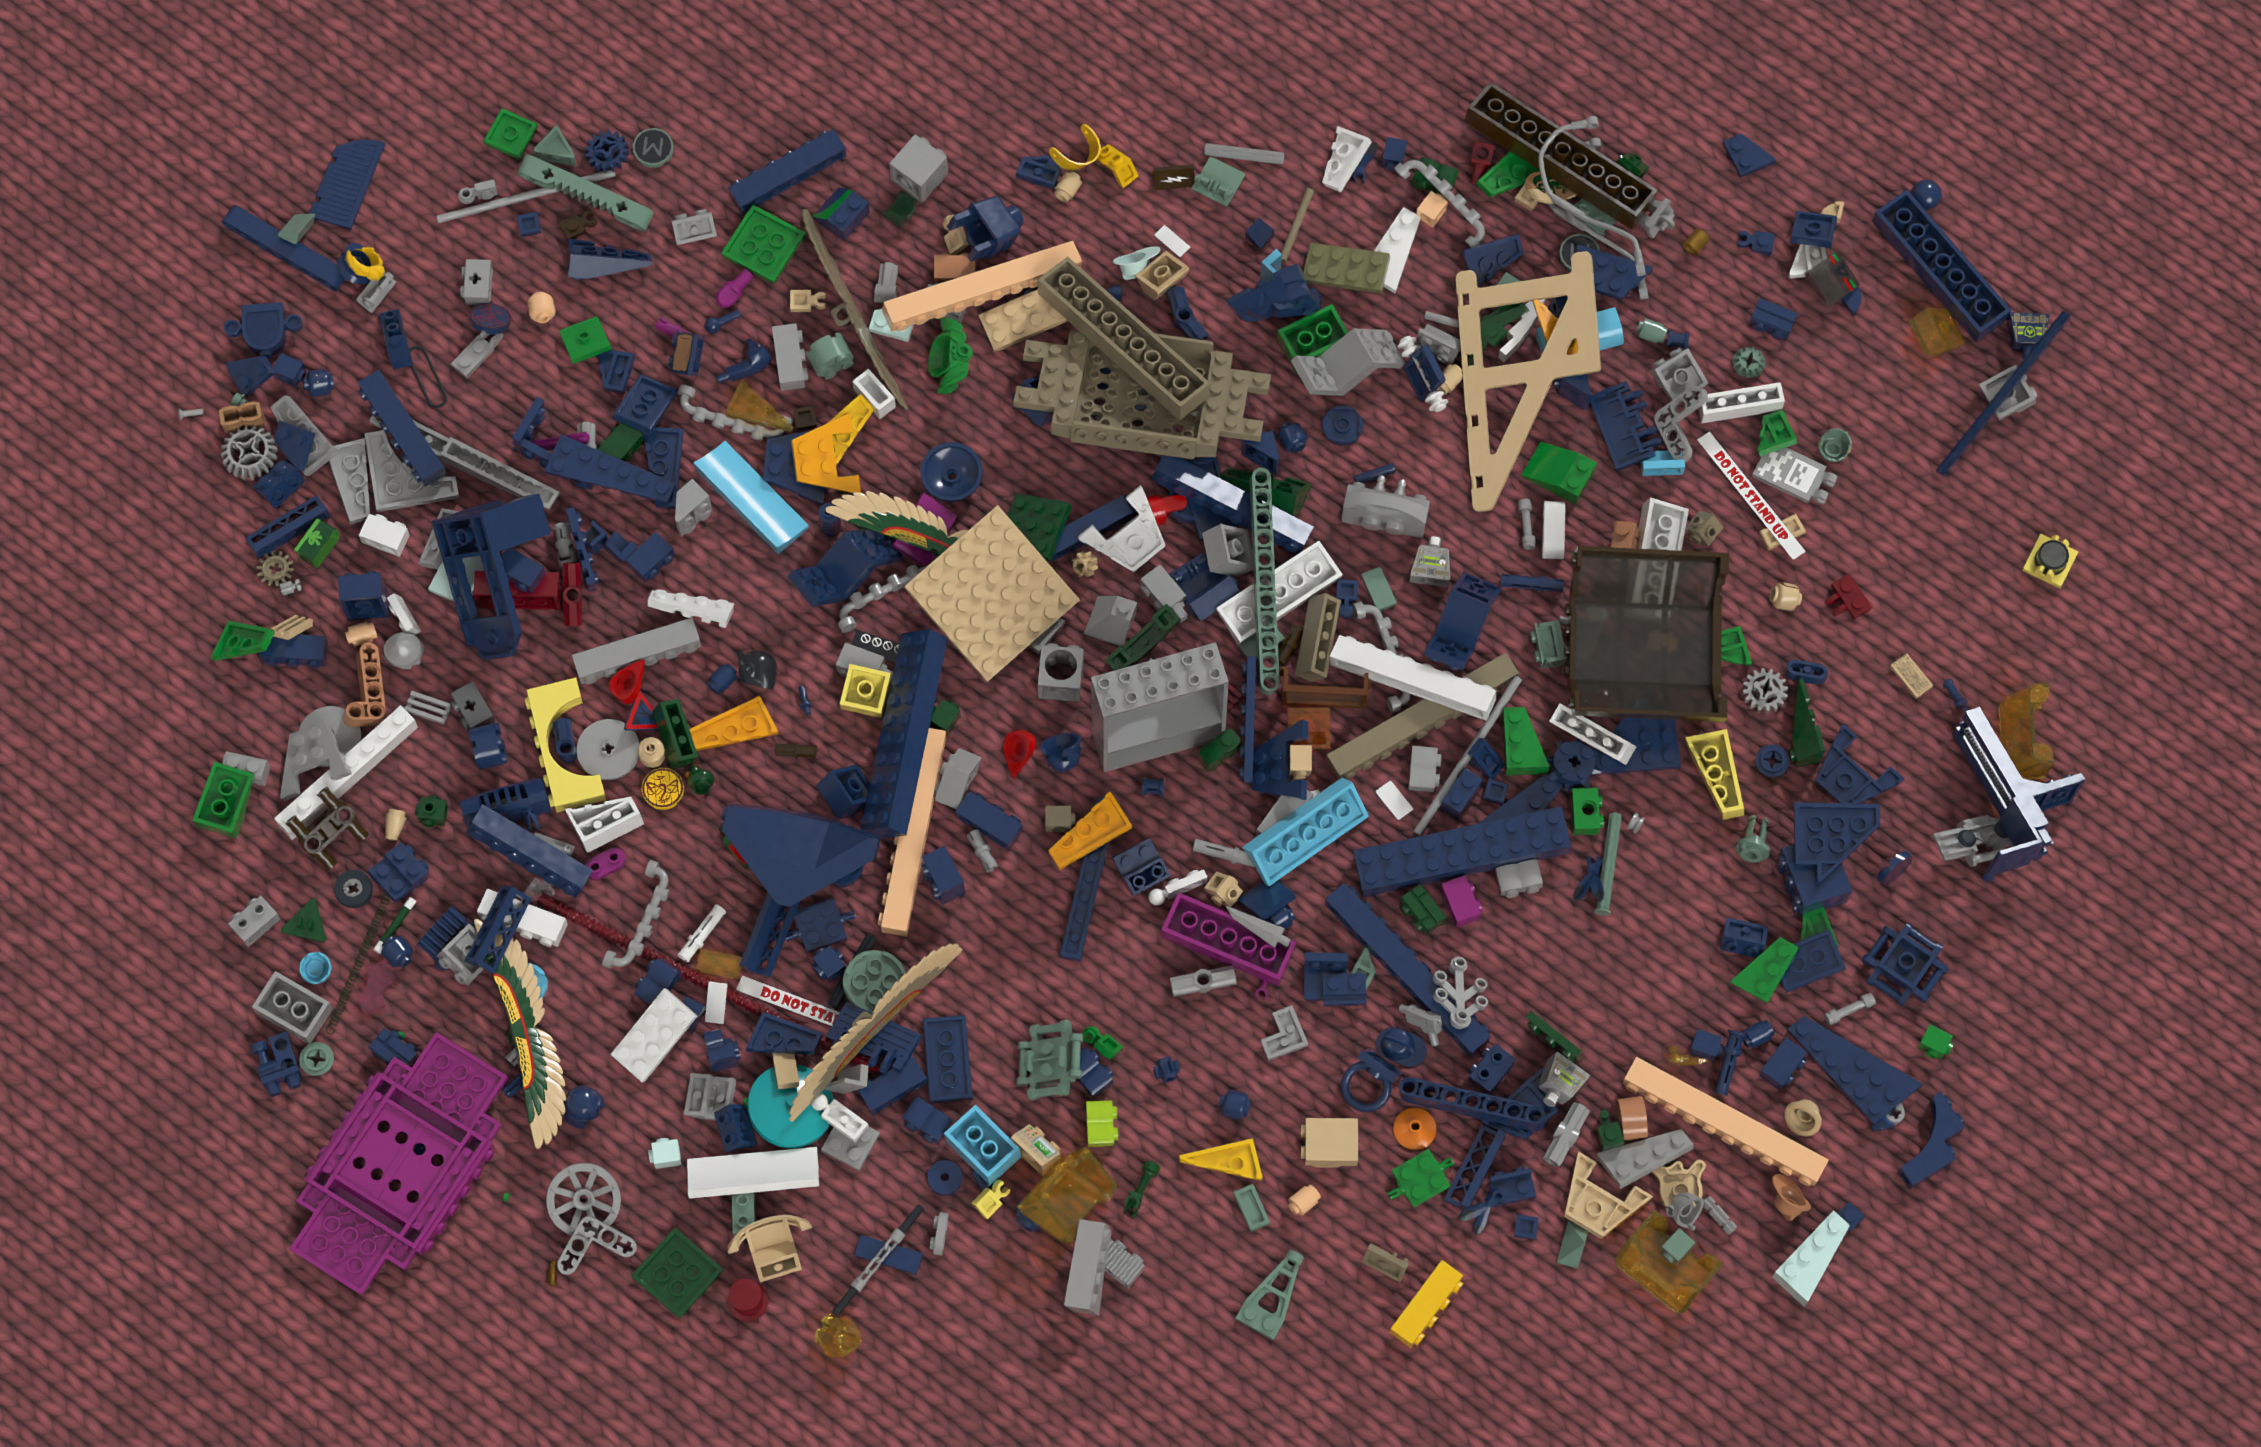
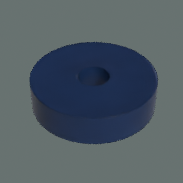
M941 1160L933 1164L927 1176L929 1187L934 1193L941 1196H949L957 1192L962 1184V1173L958 1165L949 1160ZM943 1175L949 1176V1179L947 1181H942L941 1177Z

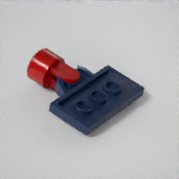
M1205 457L1187 461L1220 478L1221 470L1216 457ZM1173 490L1170 491L1169 497L1161 498L1159 494L1147 496L1158 526L1166 524V515H1172L1176 520L1183 523H1194L1199 542L1204 541L1203 532L1219 524L1239 528L1238 524H1234L1229 519L1213 513L1212 510L1194 503V501L1185 496L1178 495Z

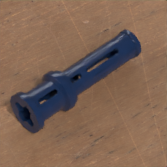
M1728 1029L1727 1044L1723 1047L1725 1055L1714 1090L1715 1093L1726 1096L1728 1095L1737 1056L1740 1057L1742 1054L1740 1049L1743 1039L1747 1036V1034Z

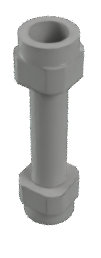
M1521 499L1518 501L1519 513L1522 514L1524 533L1522 545L1523 549L1531 550L1535 548V536L1532 535L1530 520L1531 501L1530 499Z
M1871 993L1865 994L1860 997V1000L1837 1011L1835 1009L1828 1011V1013L1824 1014L1825 1020L1829 1026L1834 1025L1844 1016L1862 1008L1868 1009L1876 1004V1001Z

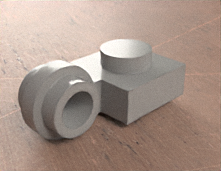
M494 180L476 183L474 188L466 187L458 193L459 200L463 204L472 203L476 196L478 199L487 200L498 195Z

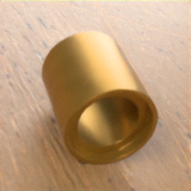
M1696 228L1683 243V247L1691 255L1697 256L1709 242L1710 238L1703 230Z

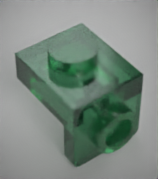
M900 191L896 201L885 211L884 217L901 227L914 214L917 199L904 191Z

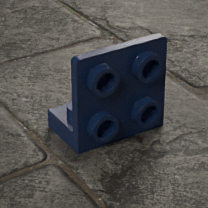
M1305 952L1304 1000L1323 1001L1322 974H1347L1348 953Z

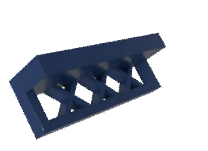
M316 495L245 537L257 558L260 559L264 554L270 553L309 530L317 518L324 521L330 515L324 503ZM314 503H317V507L308 511L309 506L313 505ZM294 515L300 516L290 522V518ZM281 526L280 529L272 533L274 527ZM259 536L265 537L255 544L252 542V540Z
M501 886L464 961L470 965H478L489 973L494 974L531 898L513 886ZM515 896L523 900L518 909H514L513 905ZM511 914L512 924L510 927L505 928L503 920L505 916ZM501 934L503 942L501 946L496 947L494 939L496 935ZM492 952L494 960L491 966L483 961L486 955Z
M767 893L739 966L751 974L771 977L799 902L793 904L784 912L785 906L777 904L771 895ZM783 921L782 928L777 931V925ZM775 940V946L769 950L770 943ZM768 959L766 969L762 970L761 966L763 962H765Z
M1484 1125L1481 1126L1444 1199L1445 1202L1461 1210L1471 1206L1507 1132L1501 1129L1496 1132ZM1485 1132L1493 1136L1494 1139L1490 1145L1483 1147L1480 1138ZM1482 1151L1484 1157L1482 1163L1473 1165L1472 1154ZM1472 1170L1474 1175L1473 1181L1464 1184L1461 1177L1463 1172ZM1458 1181H1460L1461 1185L1456 1187ZM1463 1189L1465 1196L1461 1203L1450 1198L1453 1191Z

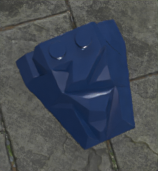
M1298 264L1274 272V279L1267 283L1263 279L1257 282L1258 288L1254 290L1246 288L1227 299L1228 305L1238 318L1246 322L1268 319L1272 316L1279 319L1296 315H1311L1321 309L1320 304H1322V297L1317 289H1309L1307 287L1304 273Z

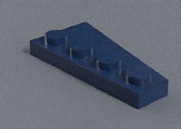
M655 427L650 435L643 432L649 471L676 483L668 504L655 501L656 508L676 509L684 430Z
M574 507L566 509L569 525L581 562L588 592L596 590V584L599 583L596 571L592 572L590 565L593 564L592 555L585 548V544H588L585 532H581L579 527L580 524H583L580 512L575 513Z
M1546 773L1478 824L1545 810L1563 789V785L1558 781H1549L1550 775Z

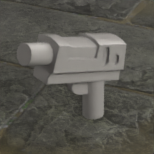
M1401 1004L1399 1012L1406 1014L1407 1022L1420 1027L1424 1033L1428 1034L1431 1046L1438 1045L1437 1034L1442 1031L1441 1016L1422 1010L1414 1004L1410 1006Z

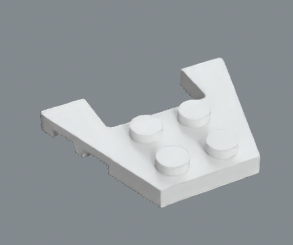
M1141 485L1126 497L1139 515L1112 537L1106 540L1093 524L1078 536V539L1083 543L1089 544L1095 550L1111 557L1112 560L1133 572L1166 546Z

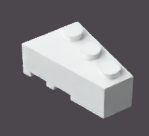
M631 797L605 801V804L594 806L589 804L583 808L573 810L572 808L565 809L569 821L587 853L644 824L641 814Z

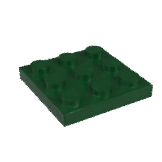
M1016 493L1007 516L1046 561H1051L1072 505L1069 502Z
M1530 1011L1526 1016L1527 1025L1537 1036L1544 1035L1546 1043L1555 1050L1559 1047L1563 1056L1571 1062L1576 1061L1580 1063L1583 1060V1052L1534 1012Z
M674 1228L631 1275V1278L678 1319H681L724 1270L679 1230Z

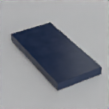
M966 1015L924 1018L923 1028L930 1104L973 1100Z

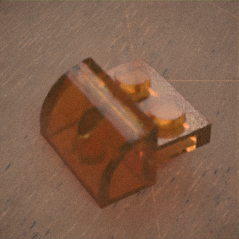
M1287 708V728L1302 719L1308 721V740L1292 743L1291 745H1312V749H1330V708Z

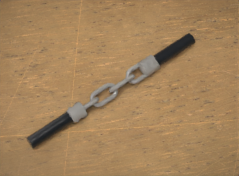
M916 1205L900 1227L896 1228L889 1236L890 1238L884 1247L871 1260L859 1277L857 1276L852 1282L850 1289L831 1311L835 1316L838 1317L854 1296L861 1292L868 1279L881 1265V1262L902 1241L907 1230L924 1211L921 1205ZM893 1241L894 1244L890 1247L889 1243ZM885 1250L886 1253L883 1255L882 1258H880L879 1256H880V1255L883 1253V1251ZM876 1262L877 1265L871 1271L869 1268Z

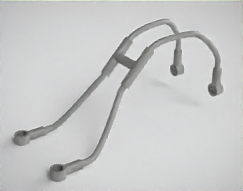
M1590 116L1586 120L1571 122V124L1559 127L1545 141L1538 156L1539 170L1544 189L1552 199V202L1558 206L1556 207L1554 204L1548 205L1554 211V214L1580 230L1586 231L1627 259L1635 261L1637 276L1646 275L1642 252L1634 236L1617 227L1586 216V213L1552 193L1547 182L1543 161L1544 153L1549 144L1558 134L1565 130L1594 129L1599 126L1596 116ZM1592 138L1584 142L1595 150H1599L1602 147L1600 138ZM1581 220L1618 233L1632 241L1634 257L1618 245L1587 227L1588 225ZM1644 278L1638 285L1640 300L1649 299Z

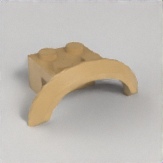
M792 1215L764 1218L741 1229L730 1241L728 1254L739 1251L740 1244L747 1238L760 1282L799 1271L802 1268L789 1225L797 1226L801 1231L811 1229L812 1226L806 1219Z

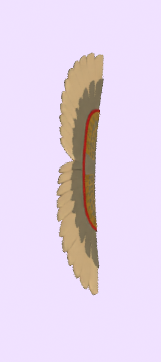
M958 944L942 946L937 951L933 950L927 957L924 956L917 966L914 965L907 974L905 973L900 978L899 982L896 981L891 990H888L882 999L880 998L873 1015L865 1011L852 1022L853 1027L848 1030L849 1033L839 1038L841 1041L831 1047V1050L822 1057L824 1060L818 1063L812 1069L813 1072L805 1078V1084L799 1089L798 1095L792 1102L794 1105L789 1112L791 1115L789 1120L791 1122L809 1104L813 1103L830 1081L838 1076L859 1051L921 992V989L944 971L945 967L962 952V948Z

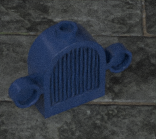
M283 302L241 305L242 324L240 325L238 321L233 319L228 320L224 324V331L228 337L235 338L243 334L249 350L257 356H266L268 359L284 348L287 340V331L296 333L303 328V322L299 315L292 314L286 318Z

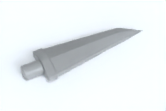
M1226 906L1234 920L1274 948L1278 942L1286 947L1289 946L1291 939L1282 935L1285 930L1283 927Z

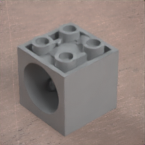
M916 134L889 163L891 181L921 203L929 197L948 175L946 154L938 148H933L924 137L920 138Z
M1053 643L1041 646L1038 677L1039 699L1080 702L1084 649L1076 645L1059 647V645ZM1064 663L1070 665L1075 670V673L1068 679L1056 680L1050 677L1047 671L1055 664Z

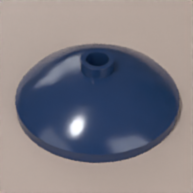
M949 442L934 447L926 454L921 464L920 475L924 488L933 497L946 502H957L968 498L978 489L982 480L983 470L978 455L971 448L960 443ZM954 475L956 478L950 480L948 477Z

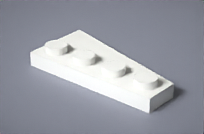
M652 590L648 598V607L670 613L680 611L682 616L688 618L692 616L702 617V622L710 624L711 620L719 622L720 627L726 628L734 611V603H729L727 600H711L704 596L692 597L684 593L673 594L667 593L665 590Z

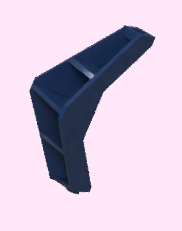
M731 803L727 808L723 809L721 818L724 821L722 831L777 904L789 907L873 861L877 857L881 838L880 836L832 819L801 811Z

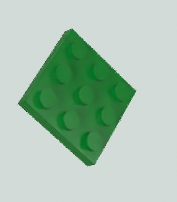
M752 205L721 255L725 259L775 284L806 234L793 225Z

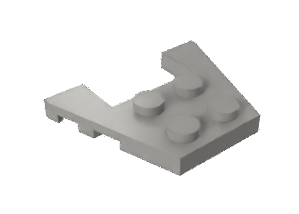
M321 721L289 734L280 794L281 799L286 801L301 795L299 774L329 762L331 779L337 781L352 775L350 768L344 762L346 759L343 753H340L337 747L338 742L328 722Z

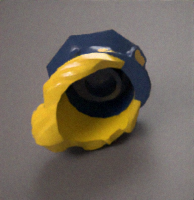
M350 243L346 247L345 252L341 253L342 255L336 261L340 274L353 284H367L370 280L379 281L385 273L382 266L383 261L379 254L374 252V248L363 247L358 243Z

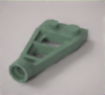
M1289 1249L1285 1259L1245 1300L1235 1320L1274 1341L1285 1321L1297 1272L1304 1257L1296 1251ZM1288 1261H1290L1291 1263H1293V1264H1295V1265H1294V1266L1289 1265ZM1279 1274L1289 1278L1284 1292L1272 1287L1273 1281ZM1266 1293H1273L1279 1298V1305L1275 1313H1270L1258 1305L1259 1300Z

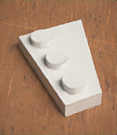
M1337 126V138L1332 144V156L1327 163L1322 183L1328 188L1341 192L1372 141L1368 137Z

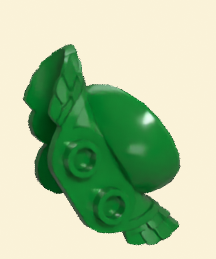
M940 318L943 333L934 339L930 348L928 371L932 377H942L937 393L950 394L958 388V382L966 378L968 362L973 355V350L967 343H964L966 334L962 331L963 325L951 318Z

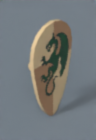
M1540 172L1530 174L1525 180V188L1528 194L1539 202L1554 204L1544 189ZM1546 175L1548 185L1554 195L1564 200L1577 196V194Z

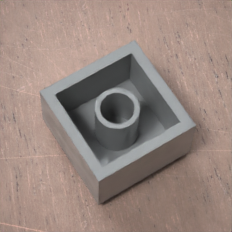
M1219 524L1202 533L1210 572L1239 577L1253 570V553L1248 530Z

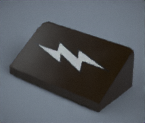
M1194 165L1154 168V189L1165 190L1192 187L1195 183Z

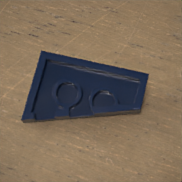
M1513 234L1461 251L1466 271L1472 270L1475 272L1478 287L1485 280L1493 277L1500 269L1505 268L1524 254L1519 234Z
M762 1012L746 1046V1052L814 1055L823 1035L816 1030Z

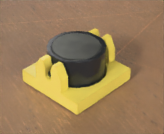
M2040 534L2022 571L2057 588H2061L2078 551L2068 547V540L2059 541L2058 535L2049 538Z

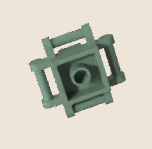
M1062 1020L1060 1023L1043 1026L1039 1024L1031 1025L1029 1032L1032 1041L1018 1042V1050H1020L1019 1077L1016 1080V1085L1030 1086L1027 1091L1030 1100H1038L1040 1097L1058 1094L1060 1096L1069 1095L1070 1082H1075V1079L1082 1078L1080 1047L1083 1042V1035L1078 1033L1072 1034V1024L1069 1020ZM1061 1032V1037L1042 1040V1034ZM1027 1071L1031 1072L1030 1077H1027ZM1056 1084H1058V1086L1040 1088V1087H1043V1086H1050V1085H1056Z

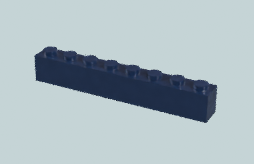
M1163 455L1155 469L1152 480L1252 532L1249 493L1180 457ZM1256 497L1257 502L1261 504L1266 503L1265 501ZM1272 505L1273 542L1287 551L1298 555L1301 553L1314 527ZM1264 516L1257 517V521L1260 524L1267 523V519Z

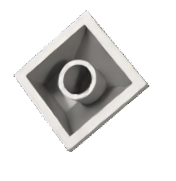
M1098 596L1084 635L1123 647L1137 612V602L1120 596Z

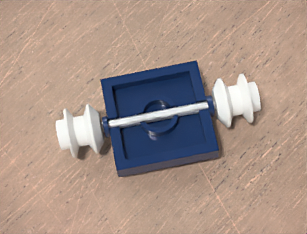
M1406 336L1400 340L1398 349L1404 350L1402 357H1410V360L1403 369L1420 402L1431 403L1429 410L1440 412L1446 408L1448 403L1447 399H1442L1444 392L1436 391L1446 380L1429 346L1420 347V345H1415L1416 337Z

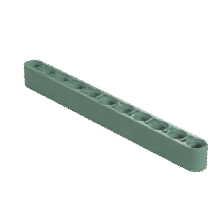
M1257 468L1250 478L1257 673L1259 691L1264 695H1271L1279 686L1271 476L1267 469ZM1255 476H1263L1265 478V482L1258 483L1255 480ZM1256 496H1263L1266 499V503L1261 504L1257 502ZM1264 516L1267 519V523L1260 524L1257 521V517ZM1259 536H1264L1268 540V543L1261 544L1259 543L1257 538ZM1266 557L1269 564L1262 565L1258 558ZM1266 577L1270 584L1262 585L1259 578ZM1263 597L1268 598L1270 605H1262L1260 599ZM1268 618L1271 621V626H1264L1261 623V619ZM1267 638L1271 640L1272 646L1265 647L1262 644V639ZM1263 660H1271L1273 667H1265ZM1264 680H1271L1274 687H1265Z

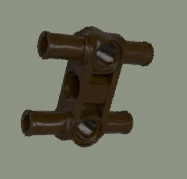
M326 786L317 794L329 808L326 814L310 828H306L296 815L288 819L285 824L297 836V842L310 857H316L326 870L329 871L337 864V861L326 850V846L345 829H348L358 842L363 841L369 833L357 821L358 818L353 809L343 800H338ZM342 809L347 810V817L344 820L339 818V812ZM314 837L316 844L313 848L309 849L307 841Z

